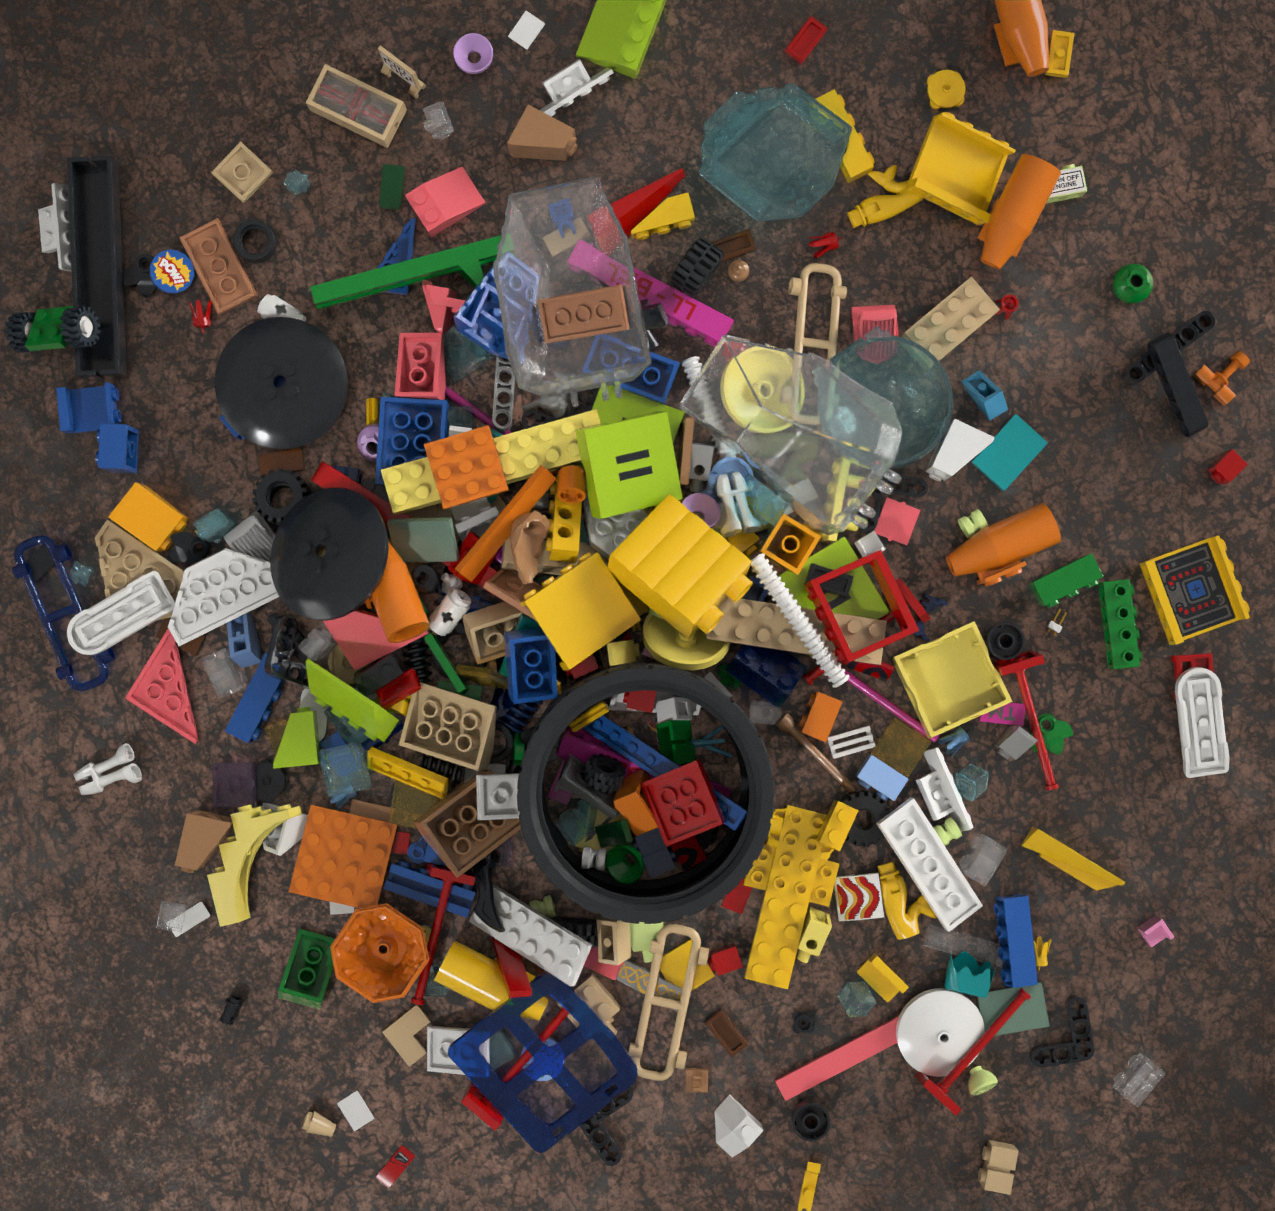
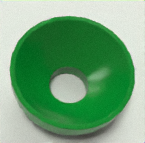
M1140 264L1123 266L1116 272L1113 278L1114 293L1125 303L1136 304L1142 302L1149 296L1153 288L1151 273ZM1133 275L1141 277L1142 284L1140 287H1134L1131 284L1130 279Z
M627 844L616 845L606 855V868L610 875L618 882L631 884L637 881L643 874L644 861L641 854L634 847ZM626 854L634 857L635 864H630L626 860Z

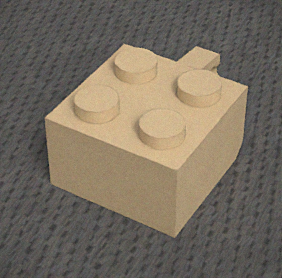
M593 972L588 974L558 1000L557 1005L561 1009L565 1001L573 1006L575 1011L572 1014H568L567 1017L585 1039L595 1031L598 1033L603 1031L609 1039L617 1034V1030L611 1023L614 1021L612 1016L620 1011V1005Z

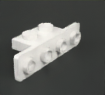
M576 60L542 82L553 102L540 109V111L552 117L556 113L555 110L559 107L565 108L574 102L573 99L578 95L584 96L590 93L592 86L597 83L601 85L610 80L609 76L614 73L613 70L607 67L590 78L581 60Z
M53 183L51 185L53 205L38 209L42 252L52 253L57 251L59 269L72 272L68 185Z
M938 747L924 751L923 753L931 772L917 779L916 783L933 821L950 814L960 831L971 830L973 828L971 817L965 809L962 797L954 784L953 776L947 768L943 754Z

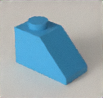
M980 370L961 381L978 410L989 421L1008 410L1003 391Z

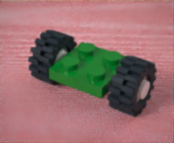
M85 306L37 309L36 313H14L7 318L9 322L5 323V326L8 327V329H5V333H8L6 340L11 341L9 346L13 347V350L18 351V353L66 348V345L73 346V348L90 347L99 340L97 334H100L101 330H98L100 323L96 322L98 316H94V310H90V307Z

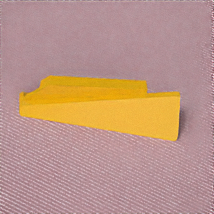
M1033 826L1021 844L1025 848L1038 852L1039 857L1096 891L1125 884V881Z

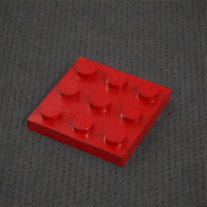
M700 759L640 784L666 846L726 823Z

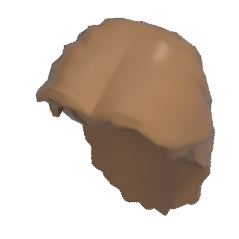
M538 511L518 516L511 525L512 556L519 579L522 580L523 584H531L533 578L538 574L537 559L542 553L544 539L550 528L547 516L541 515Z

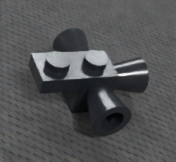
M626 284L622 287L630 330H627L628 335L636 333L639 347L650 351L660 344L659 339L651 329L667 326L669 323L668 317L661 302L650 305L648 299L638 301L634 284ZM612 332L608 334L612 336L618 332Z

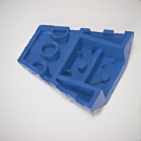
M503 252L453 318L458 331L493 355L523 363L524 355H522L524 345L527 343L528 336L526 335L528 323L531 321L530 308L531 304H534L539 275L509 253Z

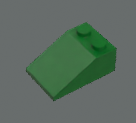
M303 929L298 930L278 990V998L321 1010L334 969L330 946L335 938Z

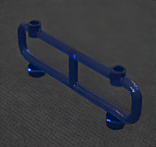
M44 535L34 536L21 542L14 551L16 566L12 567V571L17 579L22 578L60 665V667L56 668L58 678L60 680L66 679L70 688L79 692L88 691L100 686L108 678L107 664L115 661V654L110 647L99 654L93 655L100 671L99 676L85 683H79L74 677L73 667L68 663L52 626V622L73 613L77 615L83 611V607L64 565V562L72 559L69 547L65 543L56 546L52 539ZM38 544L46 545L71 603L70 606L50 614L46 612L31 577V569L23 558V553L26 549Z

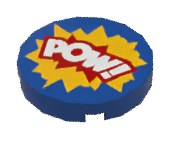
M165 250L153 258L149 276L152 283L160 291L178 294L185 291L191 285L194 278V267L191 260L184 253L177 250Z

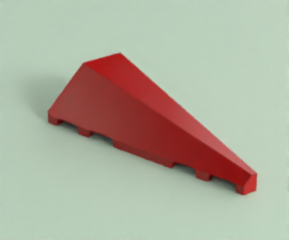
M683 168L587 215L588 222L604 252L613 256L614 252L631 235V230L656 209L660 202L672 192L673 188L684 179L686 175Z

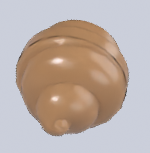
M742 260L731 262L728 267L729 277L735 282H742L747 279L750 271L748 264Z

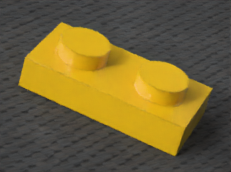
M1057 30L1051 32L1049 70L1046 71L1045 75L1062 78L1068 77L1074 33Z

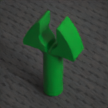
M513 731V764L521 766L524 755V743H522L521 733Z

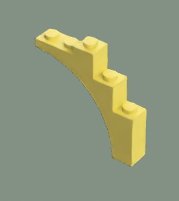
M250 804L239 807V812L230 814L235 836L226 838L227 842L219 845L224 866L215 868L216 872L207 875L220 927L251 918L248 905V880L256 852L264 839L276 827L288 819L302 815L300 806L291 808V805L287 804L277 807L278 811L272 812V808L262 811L261 806L252 808Z

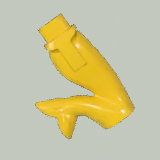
M897 165L888 167L884 173L880 171L868 173L875 182L883 186L888 192L896 195L871 196L863 200L859 205H856L854 210L847 212L853 228L860 225L865 227L867 224L889 219L923 200L922 197L906 189L909 180L903 182H896L894 180Z
M894 861L878 865L882 902L896 938L901 940L919 934V915L922 913L935 919V913L921 894L905 914L907 887L903 877L899 874L900 871L896 870Z

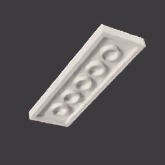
M910 797L876 823L946 931L950 932L983 906L914 798Z
M493 884L495 905L505 932H498L486 925L474 911L469 922L569 986H575L592 944Z

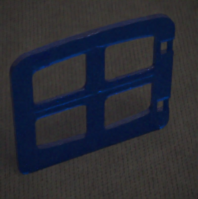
M550 973L542 974L530 982L532 988L531 996L509 998L448 1047L450 1059L538 1153H544L561 1138L571 1133L610 1103L613 1098L631 1087L638 1075L636 1063L603 1020L568 984ZM545 995L554 998L579 1022V1026L553 1046H547L520 1016L522 1012ZM502 1028H508L534 1058L531 1064L507 1082H504L479 1050V1046ZM590 1039L596 1041L617 1070L613 1077L592 1093H589L563 1064L567 1056ZM543 1075L551 1076L576 1104L556 1121L549 1124L538 1117L517 1097L519 1093ZM615 1084L618 1088L608 1095L605 1090ZM558 1126H561L564 1130L554 1136L551 1132Z

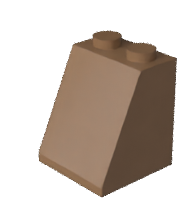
M529 104L507 142L509 153L512 157L566 161L569 155L573 156L578 145L576 144L577 138L574 128Z
M202 810L188 812L175 866L181 867V871L194 873V870L197 871L207 866L219 851V845L225 843L226 838L234 831L231 817Z

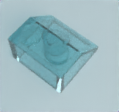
M456 325L443 335L445 371L453 384L477 371L494 357L493 354L460 333Z
M747 474L745 481L749 489L747 491L748 506L754 511L752 513L753 517L765 526L767 523L774 526L790 505L756 478Z

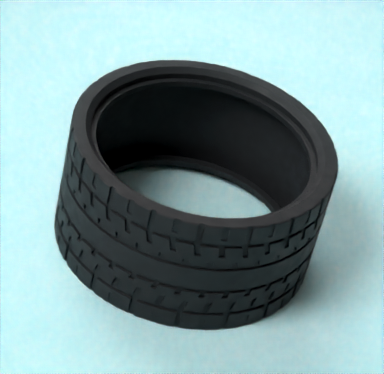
M636 661L607 666L608 668L606 669L601 668L571 684L568 689L562 691L558 698L554 699L547 707L540 720H538L524 752L518 776L517 807L518 811H520L519 821L522 833H524L527 847L530 853L534 854V860L542 873L546 874V878L557 889L560 888L563 895L574 903H578L582 908L594 914L596 912L600 913L602 917L634 924H639V922L657 924L683 919V916L694 915L703 911L706 907L714 905L723 898L724 894L727 893L728 895L740 883L742 878L744 879L754 866V860L757 861L764 847V842L767 840L771 827L770 819L773 818L774 812L773 797H775L774 779L771 778L773 772L770 759L762 738L757 734L756 727L746 713L729 696L703 677L691 671L664 665L660 662L649 661L647 663ZM641 690L671 693L693 701L709 711L719 720L728 733L736 751L740 767L741 783L738 805L747 810L746 818L737 831L732 828L728 829L721 842L704 861L670 877L646 881L637 880L631 884H624L615 880L611 875L596 870L593 867L582 869V859L575 855L558 834L550 817L545 799V768L554 744L566 727L580 713L603 699L621 693Z

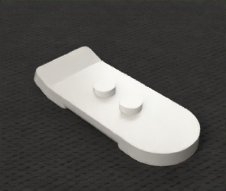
M152 571L94 606L75 615L67 628V638L71 647L81 654H99L161 617L173 612L175 602L159 573Z
M1201 667L1187 669L1178 677L1175 685L1183 772L1188 778L1226 773L1229 770V750L1225 736L1220 680L1216 674L1208 669Z

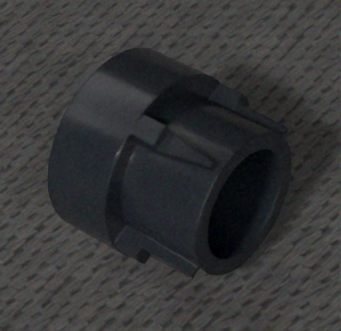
M1008 622L998 623L987 631L985 645L992 657L999 660H1010L1022 652L1025 645V637L1022 630L1015 624ZM1003 635L1008 636L1010 640L1006 648L1000 645V638Z
M804 1098L793 1109L791 1123L798 1137L812 1142L822 1139L827 1134L830 1128V1117L826 1108L820 1102ZM808 1116L816 1117V1122L813 1125L805 1124V1119Z

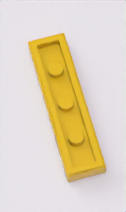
M371 747L368 750L367 768L438 798L444 799L447 796L448 778Z

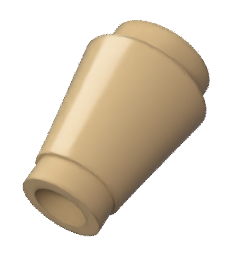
M308 1111L301 1128L306 1130V1133L332 1137L336 1124L315 1111L313 1113Z

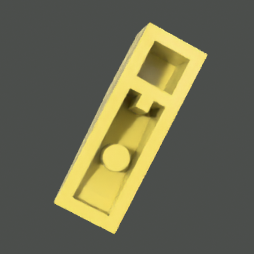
M634 640L607 643L610 666L636 662V657L640 656L639 644H634Z

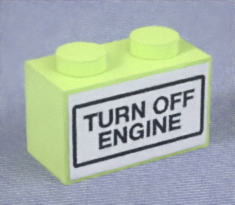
M1074 164L1061 168V175L1047 203L1079 198L1087 192L1082 166L1075 167Z

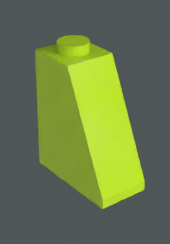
M310 707L297 708V713L290 714L273 763V769L321 763L316 711H310Z

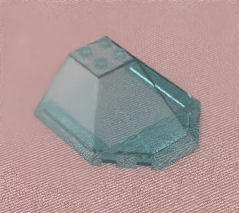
M793 83L786 84L785 88L774 89L773 87L756 89V92L745 94L744 91L736 92L704 122L705 138L702 142L701 156L703 160L702 167H700V176L756 222L801 218L833 188L852 126Z

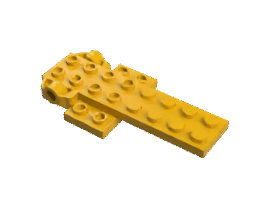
M786 804L784 808L774 809L773 818L770 819L771 827L766 845L764 844L757 861L754 860V866L745 876L743 882L745 886L765 890L744 974L745 979L788 989L808 904L812 902L828 907L830 905L839 863L828 861L830 854L834 851L833 848L816 841L827 816L825 814Z

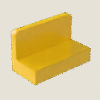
M875 953L857 970V973L886 1002H889L899 991L904 993L909 988Z

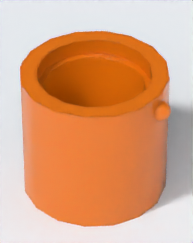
M570 465L562 467L558 471L557 497L562 502L574 504L585 500L586 472L582 467Z

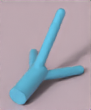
M722 725L703 738L690 740V743L694 744V748L705 747L723 756L733 757L732 754L709 745L725 743V739L709 740L723 730L724 727Z

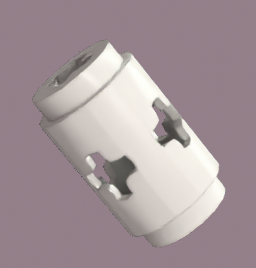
M267 294L258 306L257 312L261 314L263 319L289 317L306 322V316L303 315V312L275 295Z
M459 589L448 592L429 617L430 628L441 636L451 633L459 620L462 619V615L466 614L470 609V597Z

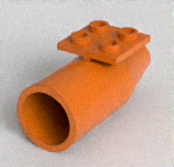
M994 0L1000 23L994 24V29L1005 67L1020 63L1028 77L1037 76L1048 71V22L1042 1Z
M1022 154L1000 198H997L989 213L991 214L989 222L983 225L977 239L984 242L980 261L1000 270L1011 256L1017 257L1061 175V171L1043 159L1029 154Z
M1040 503L982 528L948 554L946 562L953 576L977 573L979 580L976 582L978 585L983 583L985 586L993 585L1002 581L1001 576L1003 575L1007 578L1023 572L1021 567L1027 564L1026 561L1021 562V559L1060 543V530L1048 506L1045 503Z
M388 540L389 550L386 568L377 588L365 603L369 610L372 609L370 602H373L387 641L399 643L421 635L429 629L430 623L406 563Z

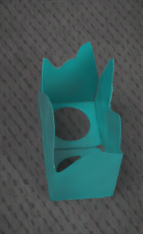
M966 951L961 952L952 960L951 953L943 977L945 988L987 998L996 967L991 972L992 964L990 961H986L979 967L976 959Z

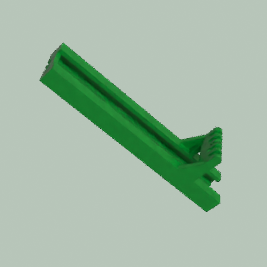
M507 233L310 286L317 310L457 272L475 289L484 278L481 266L496 262L503 252L511 255L513 249Z

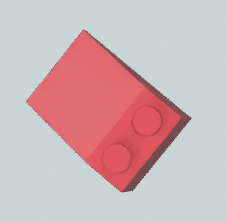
M463 166L425 182L405 195L408 203L431 238L486 204Z
M400 333L395 397L445 400L446 373L443 333Z

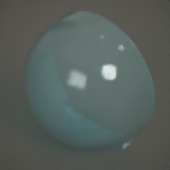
M877 326L864 335L866 341L862 337L846 347L845 350L829 359V366L825 362L813 370L812 373L816 378L814 379V384L818 387V419L829 443L838 453L852 463L875 470H892L906 467L919 461L940 442L952 417L953 392L945 369L932 353L911 340L891 336L887 329L882 331Z

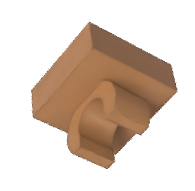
M686 1068V1092L708 1093V1068Z

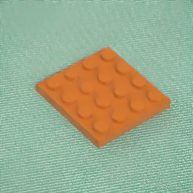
M311 805L288 892L356 908L378 905L397 825Z

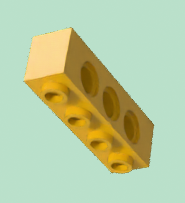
M557 474V479L550 486V495H553V500H550L548 513L552 514V519H548L550 523L548 532H551L550 538L547 537L546 551H549V560L576 563L579 553L582 502L573 504L565 503L558 499Z

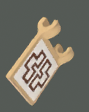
M380 45L378 51L384 63L381 73L388 78L391 77V71L396 73L411 85L408 93L417 99L419 91L421 89L424 90L426 84L418 79L414 70Z

